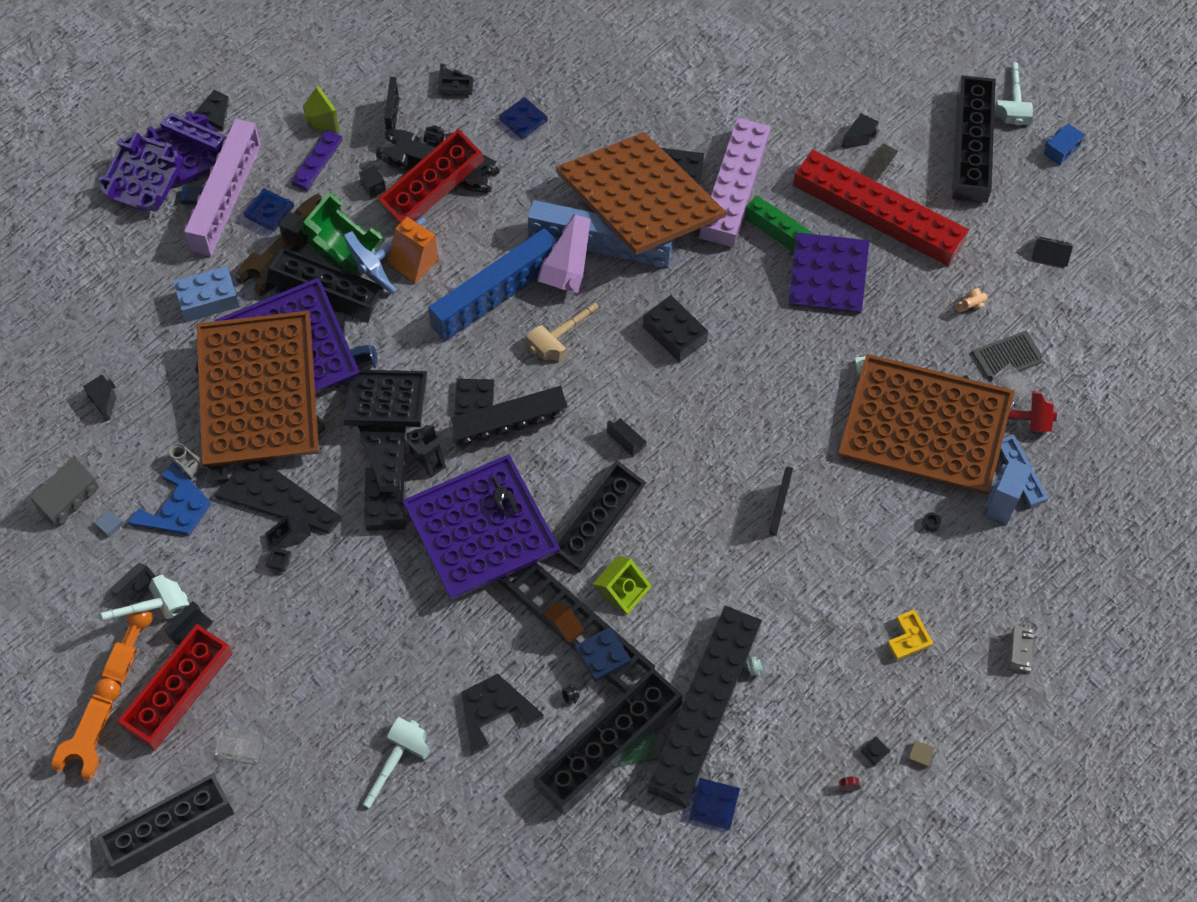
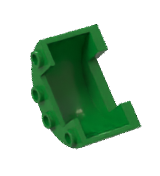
M328 192L302 223V232L304 235L307 234L309 245L327 262L339 269H342V267L348 268V272H359L358 265L346 244L344 235L353 231L358 241L373 254L385 239L379 231L370 228L365 233L360 225L353 223L347 214L338 210L343 203L335 194Z

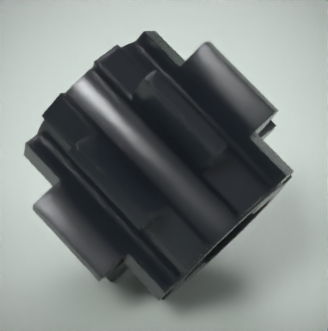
M428 126L424 132L423 142L429 146L437 147L444 141L445 131H442L439 126Z

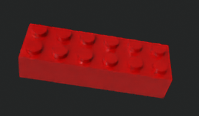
M457 129L383 193L378 200L381 206L398 224L406 217L416 221L485 161L483 154Z
M196 624L120 717L118 723L121 728L156 751L232 656L233 653L229 644Z

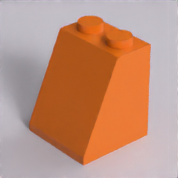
M406 217L395 228L387 265L416 284L438 261L436 235L409 217Z

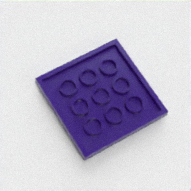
M797 232L788 305L861 313L870 240Z

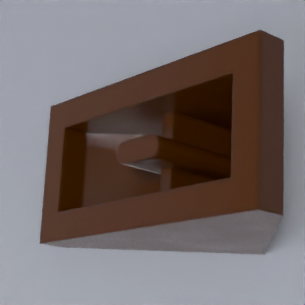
M559 601L543 613V616L569 644L585 631L571 609Z

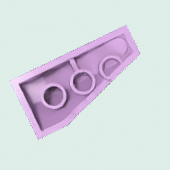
M573 214L562 231L559 241L553 245L552 252L542 262L537 281L578 293L584 273L590 218Z

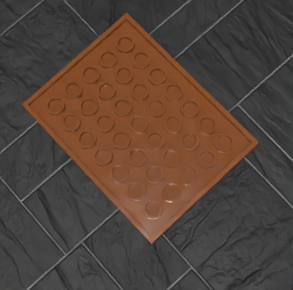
M645 132L556 166V173L635 255L726 217V211Z
M301 311L196 324L202 465L207 467L319 454L310 312Z
M866 354L838 456L989 495L1015 390Z

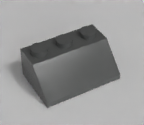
M73 456L30 498L40 515L57 528L68 519L71 513L79 509L88 497L94 495L99 486L95 478Z

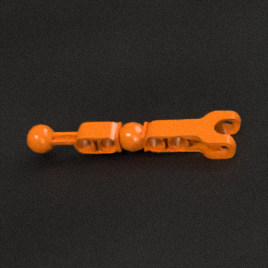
M150 610L127 615L126 619L129 628L122 643H115L101 675L102 679L94 687V694L88 703L75 735L72 739L58 745L51 762L52 770L62 771L68 761L77 759L83 762L82 779L87 782L93 779L99 766L95 747L111 713L113 702L120 696V687H122L135 658L137 648L133 646L140 631L146 629L152 622L153 615Z

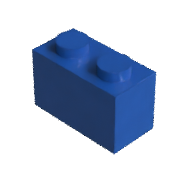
M1069 123L1064 128L1060 127L1053 138L1050 137L1046 141L1044 155L1061 166L1081 146L1085 134Z

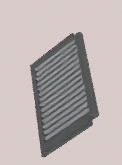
M1027 330L971 351L985 376L991 378L992 381L1043 362L1041 359L1043 356Z

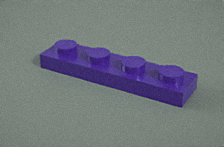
M170 113L160 123L163 130L216 153L222 147L224 139H227L226 136L173 113Z
M326 130L292 178V185L308 191L343 141L342 136Z

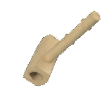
M594 302L552 332H549L543 325L533 329L526 336V344L529 346L530 351L533 354H537L544 361H562L566 357L567 348L557 338L599 308L598 305Z

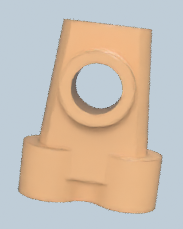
M979 288L966 293L967 299L956 303V309L958 312L966 311L971 307L976 310L985 306L983 302L987 301L988 297L985 293L981 294Z

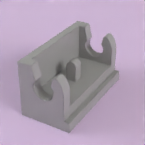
M1014 625L1010 634L1008 670L1025 673L1031 672L1033 629Z

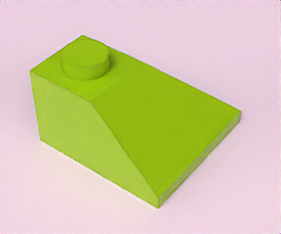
M319 86L316 87L303 105L304 113L302 116L305 122L310 123L313 129L328 130L333 133L340 132L336 109Z

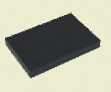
M390 77L384 120L386 129H396L399 92L397 78Z
M785 467L769 532L772 535L777 536L792 477V467Z

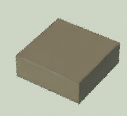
M915 740L908 761L928 768L935 747Z

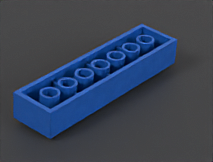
M544 228L428 306L431 327L444 341L454 337L458 331L470 326L474 320L483 317L487 311L496 308L503 300L512 297L519 289L527 287L531 281L538 278L542 262L545 258H548L553 250V245L557 244L558 241Z

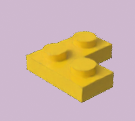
M915 609L896 617V621L904 635L891 639L887 643L896 661L933 646L934 643Z

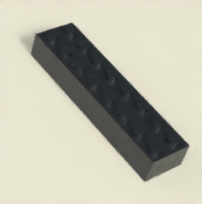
M961 75L957 90L952 199L988 203L992 191L996 79Z
M652 668L533 778L535 788L563 816L566 815L682 705V694Z

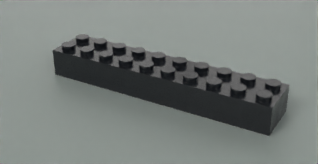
M726 605L724 606L650 779L648 793L687 808L762 624L761 619Z

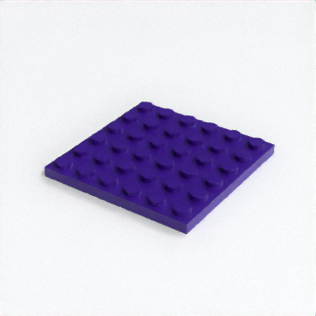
M319 278L215 320L223 321L309 311L315 394L361 375Z
M510 454L402 500L450 600H454L560 552L556 540ZM496 476L500 486L506 487L513 494L517 504L516 514L512 512L508 502L502 503L504 513L495 506L493 491L496 487L492 480L493 477Z

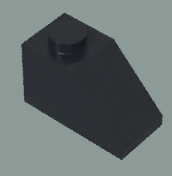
M860 113L844 135L842 147L850 148L869 144L879 134V121Z
M102 374L85 384L83 388L106 421H109L116 400V394L113 390L116 387L110 378L106 380Z
M287 515L267 531L265 536L268 550L271 551L272 547L282 549L299 545L311 536L307 518Z

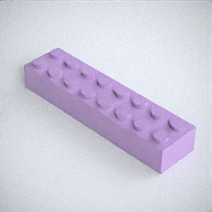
M737 117L711 195L726 211V217L701 227L699 239L734 248L745 215L746 206L748 205L768 144L771 126Z
M235 119L233 125L229 127L227 139H224L222 150L216 156V163L210 169V176L204 182L202 194L197 198V205L191 211L190 220L184 226V234L192 253L209 257L213 255L261 146L256 123Z

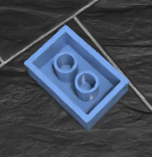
M227 266L173 281L186 322L240 307Z
M1012 458L1008 465L1003 464L984 507L988 509L985 516L1005 525L1008 524L1033 467Z

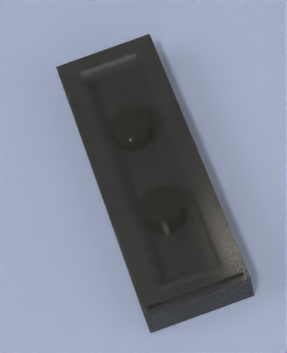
M883 143L860 174L877 182L897 156L898 151Z

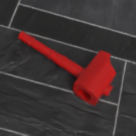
M1032 391L1031 411L1010 410L1008 419L1030 420V431L1052 432L1053 421H1057V412H1053L1054 403L1045 399L1042 391Z

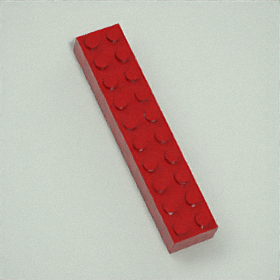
M813 149L795 172L794 187L948 267L966 241L969 232L968 228Z

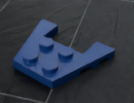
M172 462L162 477L164 480L177 486L175 491L156 516L138 508L129 520V524L134 527L143 526L146 529L152 530L154 528L162 529L165 532L190 536L210 508L211 502Z

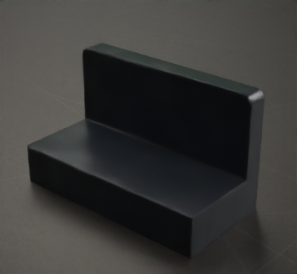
M1036 235L1032 259L1067 267L1073 248L1072 243Z
M621 418L615 423L611 420L607 422V434L631 456L634 457L647 446V441Z
M137 563L110 591L116 594L126 606L133 605L149 590V584L152 578L156 576L147 565Z
M192 601L164 631L168 638L179 646L196 624L207 630L213 624V621L201 612L198 604Z

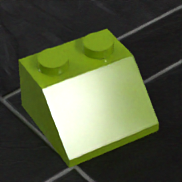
M617 556L593 583L605 600L626 615L631 612L652 587L631 558Z

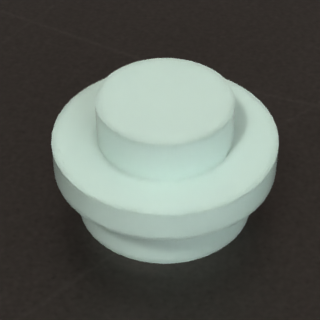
M753 656L750 660H747L750 675H756L757 677L760 676L759 672L763 671L760 659L756 660L755 656Z

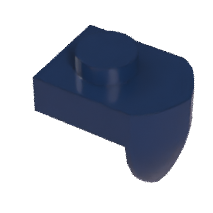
M365 345L350 349L356 365L371 361L373 368H376L377 352L374 346Z

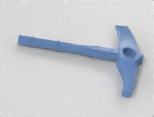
M420 217L415 222L422 226L426 223L424 217ZM353 231L345 234L346 244L358 265V271L365 273L367 277L393 294L397 289L388 280L380 263V260L390 253L392 241L373 254L358 241Z

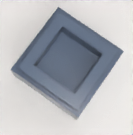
M108 510L94 524L110 537L123 525V522Z

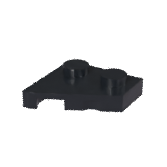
M440 64L438 94L473 95L474 80L472 76L462 74L456 69L452 71L446 68L445 64Z
M213 90L194 114H205L210 125L223 131L225 129V118H227V108L229 107V96Z

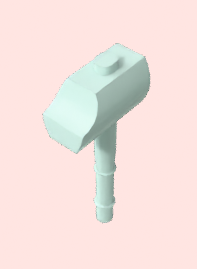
M1013 62L1011 64L1013 101L997 100L994 116L1001 119L1005 124L1030 125L1033 117L1032 102H1021L1018 63Z
M159 575L152 578L149 584V589L155 599L123 608L110 609L109 611L99 613L100 621L114 619L157 608L161 609L165 618L171 619L176 618L189 603L185 592H182L177 582Z
M398 717L393 724L387 739L396 746L363 802V806L370 809L386 779H388V776L405 750L424 760L428 756L430 751L425 744L426 732L419 728L417 722L413 720L408 722Z

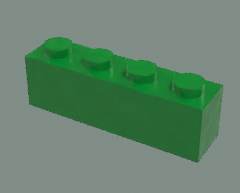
M758 195L746 206L745 219L792 252L795 250L797 232L814 234Z

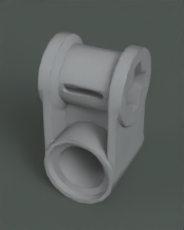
M176 443L169 448L172 462L190 480L194 478L193 475L201 468H205L202 465V460L183 444ZM177 454H183L180 457H175Z

